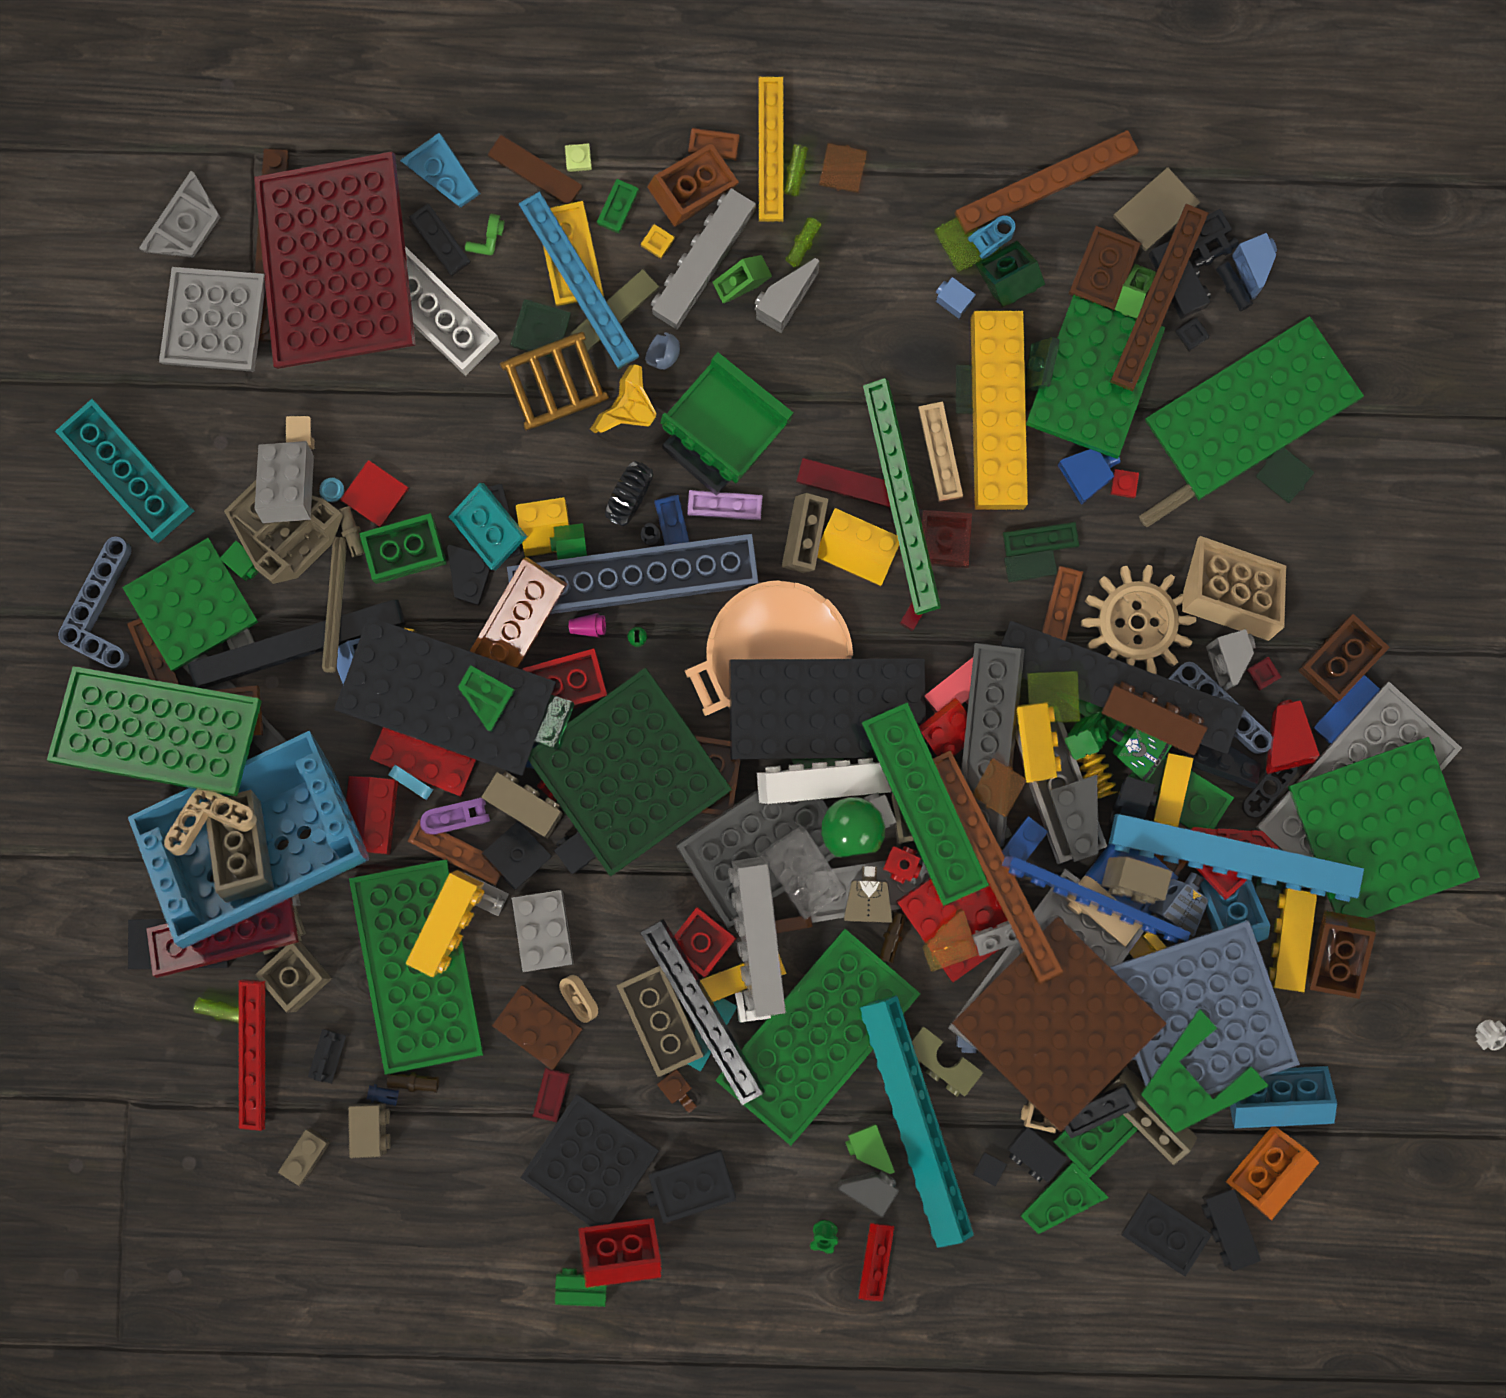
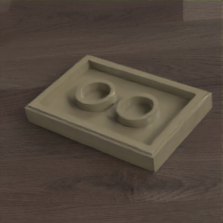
M1167 167L1118 210L1113 217L1135 241L1141 243V248L1146 252L1177 225L1185 204L1197 207L1200 201Z

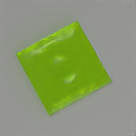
M956 217L936 228L934 232L959 273L982 259L980 257L981 253L975 244L968 240L980 228L965 234Z
M1078 671L1027 673L1029 704L1048 702V707L1054 708L1055 722L1050 723L1080 722Z

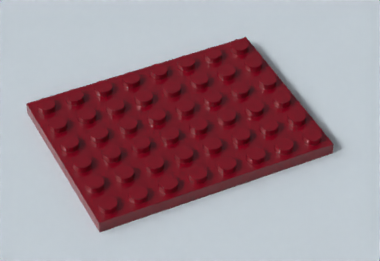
M386 152L254 177L274 368L280 369L416 346L395 154L393 152Z

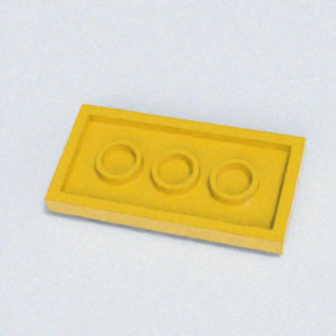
M583 201L550 208L601 294L604 296ZM543 246L556 306L577 302Z

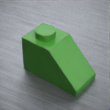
M762 255L742 259L714 280L713 284L722 302L727 303L756 289L771 278L772 275Z
M1135 264L1122 287L1115 310L1122 312L1127 317L1137 318L1156 272Z
M876 1124L847 1134L849 1140L845 1143L850 1156L855 1154L859 1161L889 1174L894 1173Z

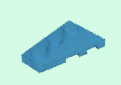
M440 133L400 160L459 207H463L480 195V192Z

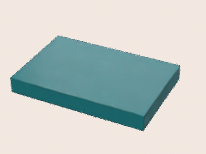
M479 483L449 516L491 570H497L527 538V535L484 483Z

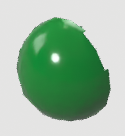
M848 797L837 801L827 810L822 820L821 835L825 846L836 857L877 852L885 838V822L881 812L873 803L862 798Z

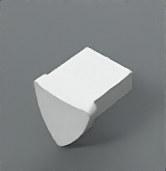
M742 992L735 993L739 1022L771 1018V1015L755 1017L753 1012L748 1011V1007L744 1006Z

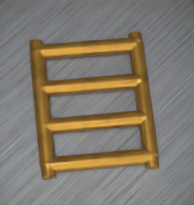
M584 332L573 334L500 363L503 371L506 370L523 413L525 430L536 428L609 399L608 394L602 391L585 346ZM572 345L576 347L594 394L582 400L579 399L561 351ZM551 353L571 404L558 409L538 358ZM527 362L531 366L548 413L537 417L533 415L515 368Z

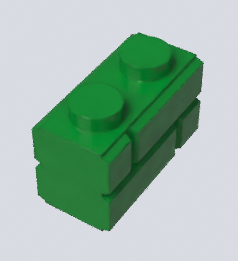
M1101 711L1092 714L1090 717L1087 716L1079 719L1066 736L1065 743L1073 759L1078 760L1086 757L1087 754L1091 755L1099 752L1108 739L1113 726L1110 719Z
M562 1268V1272H557L555 1305L606 1306L607 1285L586 1288L584 1273H577V1268Z

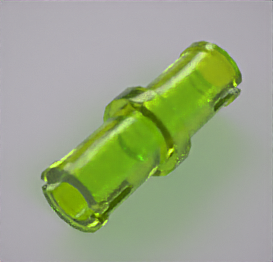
M793 145L791 162L786 170L788 177L784 193L787 195L792 193L791 196H799L802 176L806 172V169H804L808 151L806 146L801 148V145Z
M810 217L807 218L800 234L794 238L795 243L785 258L786 262L795 267L800 266L805 253L813 246L812 240L821 227L820 222Z
M200 997L196 1000L194 1013L212 1016L218 1021L224 1019L239 1023V1008L226 1005L224 1001L217 1003Z

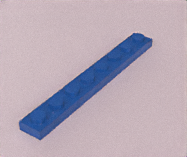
M1005 856L1002 866L1009 868L1008 873L1016 877L1028 876L1032 878L1031 883L1045 888V885H1049L1054 888L1053 892L1058 895L1067 897L1070 894L1076 897L1075 902L1089 907L1091 903L1098 906L1097 911L1108 916L1114 913L1119 915V920L1126 924L1134 925L1135 922L1142 925L1141 930L1155 935L1158 932L1163 934V939L1168 942L1177 944L1178 941L1185 942L1189 939L1191 934L1189 931L1014 856Z

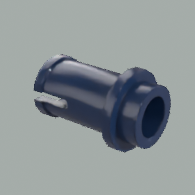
M378 1084L374 1086L369 1085L366 1100L371 1101L372 1104L380 1102L396 1106L399 1090L377 1087Z

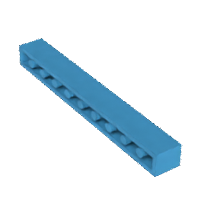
M1115 814L1109 844L1115 845L1114 850L1129 853L1130 849L1139 850L1140 856L1154 858V854L1164 856L1163 861L1178 864L1179 860L1188 861L1189 867L1203 869V865L1213 867L1212 872L1227 875L1229 870L1238 872V878L1252 880V876L1262 878L1261 883L1276 886L1277 881L1286 883V888L1301 891V887L1310 888L1311 894L1325 896L1326 892L1335 894V899L1350 902V898H1358L1364 869L1120 814Z

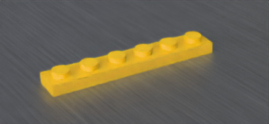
M759 77V221H783V77Z

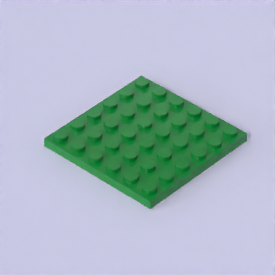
M1429 737L1288 786L1313 857L1364 869L1358 898H1350V902L1337 900L1335 899V894L1326 892L1333 912L1368 918L1480 878Z

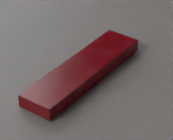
M805 458L802 459L796 483L891 508L885 480Z

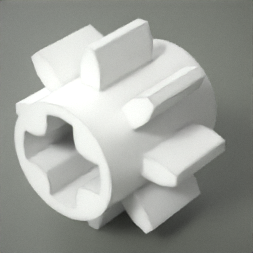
M1485 1020L1476 1029L1478 1033L1475 1035L1478 1039L1476 1042L1483 1050L1488 1047L1490 1050H1498L1506 1043V1027L1499 1020L1496 1023L1493 1020Z

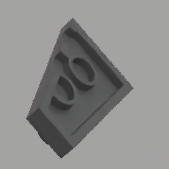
M1097 775L1050 790L1049 793L1073 862L1098 854Z

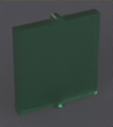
M1282 448L1271 459L1268 458L1266 460V465L1257 474L1256 478L1289 504L1299 491L1304 490V485L1315 472L1288 450Z

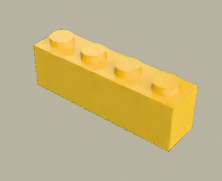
M1283 889V893L1278 895L1277 908L1281 909L1280 916L1275 919L1274 933H1277L1276 943H1272L1271 957L1274 958L1273 968L1270 967L1268 970L1272 988L1296 992L1305 991L1317 899L1315 894L1306 891Z

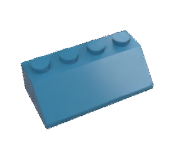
M1328 1066L1288 1068L1262 1077L1269 1086L1230 1105L1234 1128L1334 1124L1337 1100Z

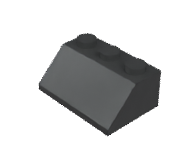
M883 1171L880 1174L869 1172L839 1179L837 1183L839 1190L882 1217L899 1191L895 1186L894 1178Z

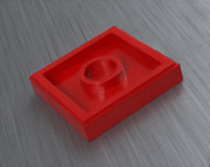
M368 460L340 500L378 527H383L409 488Z

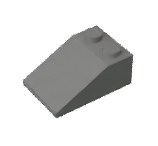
M814 258L769 286L765 293L762 291L755 301L756 319L782 333L819 273L820 260Z

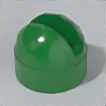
M634 627L628 632V641L634 647H641L647 641V633L641 627ZM635 630H639V642H635Z

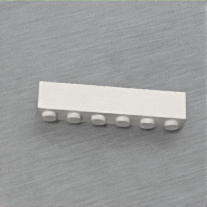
M873 758L858 759V764H850V760L835 761V766H827V762L812 763V768H804V764L789 765V770L782 771L780 766L765 767L766 772L757 773L759 803L765 804L892 792L879 762H873Z

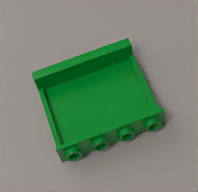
M717 352L705 371L670 411L662 415L661 424L668 434H675L680 438L681 443L687 449L695 450L700 454V458L704 463L716 467L724 479L727 481L732 480L737 484L791 421L794 412Z

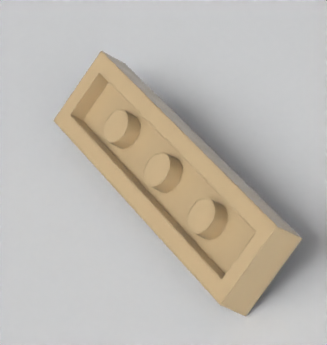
M943 402L919 406L918 409L938 502L963 498Z

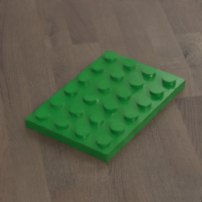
M1073 295L1026 425L1118 459L1165 327H1160L1133 391H1130L1110 381L1137 318L1127 317L1122 312L1108 309Z

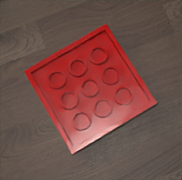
M384 727L370 757L371 760L390 768L397 765L413 777L459 797H462L477 762L475 759Z
M929 877L896 901L952 982H955L998 951L979 956L977 945L974 944L972 935L976 934L975 931H981L990 927L996 928V925L1008 921L990 884L983 889L943 906Z

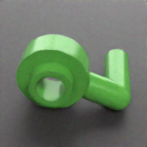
M490 214L486 245L467 241L465 251L493 255L497 236L503 234L504 221L500 220L501 216Z

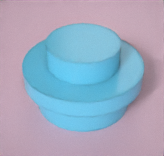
M327 478L320 485V495L328 502H336L344 495V486L336 478Z

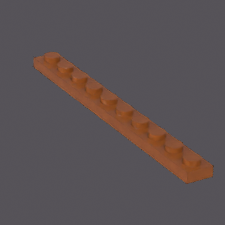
M951 751L934 758L933 761L980 866L1039 983L1041 984L1062 974L1063 971L1015 876L1008 873L1009 868L1002 866L1005 857Z

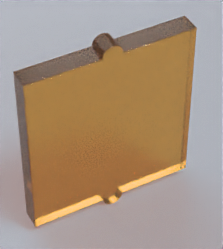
M828 143L819 185L836 188L837 191L846 190L858 193L867 151L850 148L849 145L844 147Z
M992 758L973 792V796L986 804L987 809L992 808L1002 816L1007 817L1026 783V779L1013 771L1011 766L1007 767L995 758Z

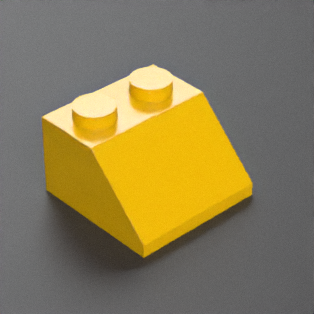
M565 498L516 505L519 527L527 535V538L522 542L525 557L556 553V551H551L550 537H555L554 527L570 525Z

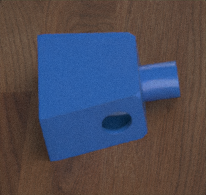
M1089 449L1062 459L1058 463V467L1082 505L1113 479L1114 474L1110 468L1121 461L1119 457L1116 459L1108 455L1102 456L1100 452Z

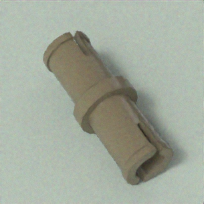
M350 506L339 509L338 511L343 515L340 522L343 530L341 534L347 540L352 558L365 554L359 534L361 529L355 523Z

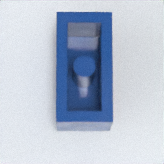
M1029 816L1026 817L1001 851L1004 857L1014 856L1026 861L1048 831Z

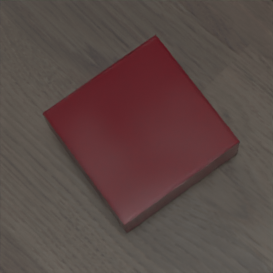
M1270 657L1247 669L1259 691L1282 678Z

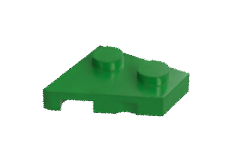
M471 665L458 686L485 728L492 732L515 691Z

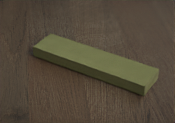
M642 269L606 302L618 322L621 323L659 289V286ZM588 319L571 332V335L580 332L585 333L586 340H584L588 352L601 341Z

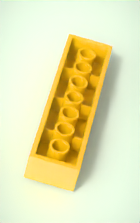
M974 311L971 316L975 510L1024 509L1028 502L1023 311Z

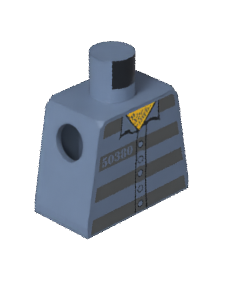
M1190 872L1185 883L1171 879L1165 901H1155V904H1151L1148 910L1165 922L1191 932L1190 936L1194 937L1208 903V899L1198 892L1204 879L1193 872Z

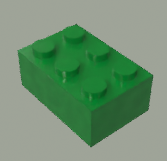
M431 513L359 533L371 578L375 584L447 564L435 519Z

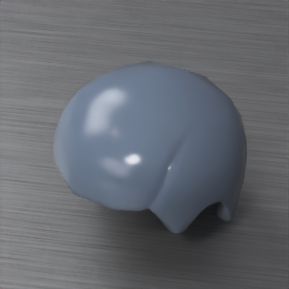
M667 332L664 333L666 336L656 335L646 353V363L657 369L671 367L677 361L680 354L679 341L674 335Z

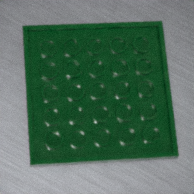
M647 668L638 672L534 747L529 757L531 765L610 877L733 790Z

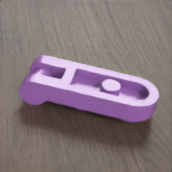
M478 798L428 810L421 816L420 827L426 834L436 835L490 822L489 814H486L484 808L486 801L483 798ZM475 808L477 817L470 818L468 809Z

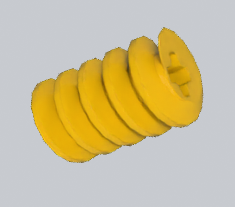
M1094 753L1091 755L1087 754L1086 757L1078 759L1077 763H1082L1079 767L1080 772H1086L1082 776L1083 779L1097 775V799L1117 793L1110 790L1116 783L1107 782L1112 776V773H1104L1109 764L1100 762L1106 755Z

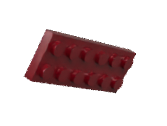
M292 897L184 949L174 943L167 923L146 928L152 974L155 978L299 942Z

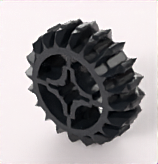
M634 461L629 464L608 501L605 510L606 518L621 526L627 525L632 520L652 481V469L642 462Z

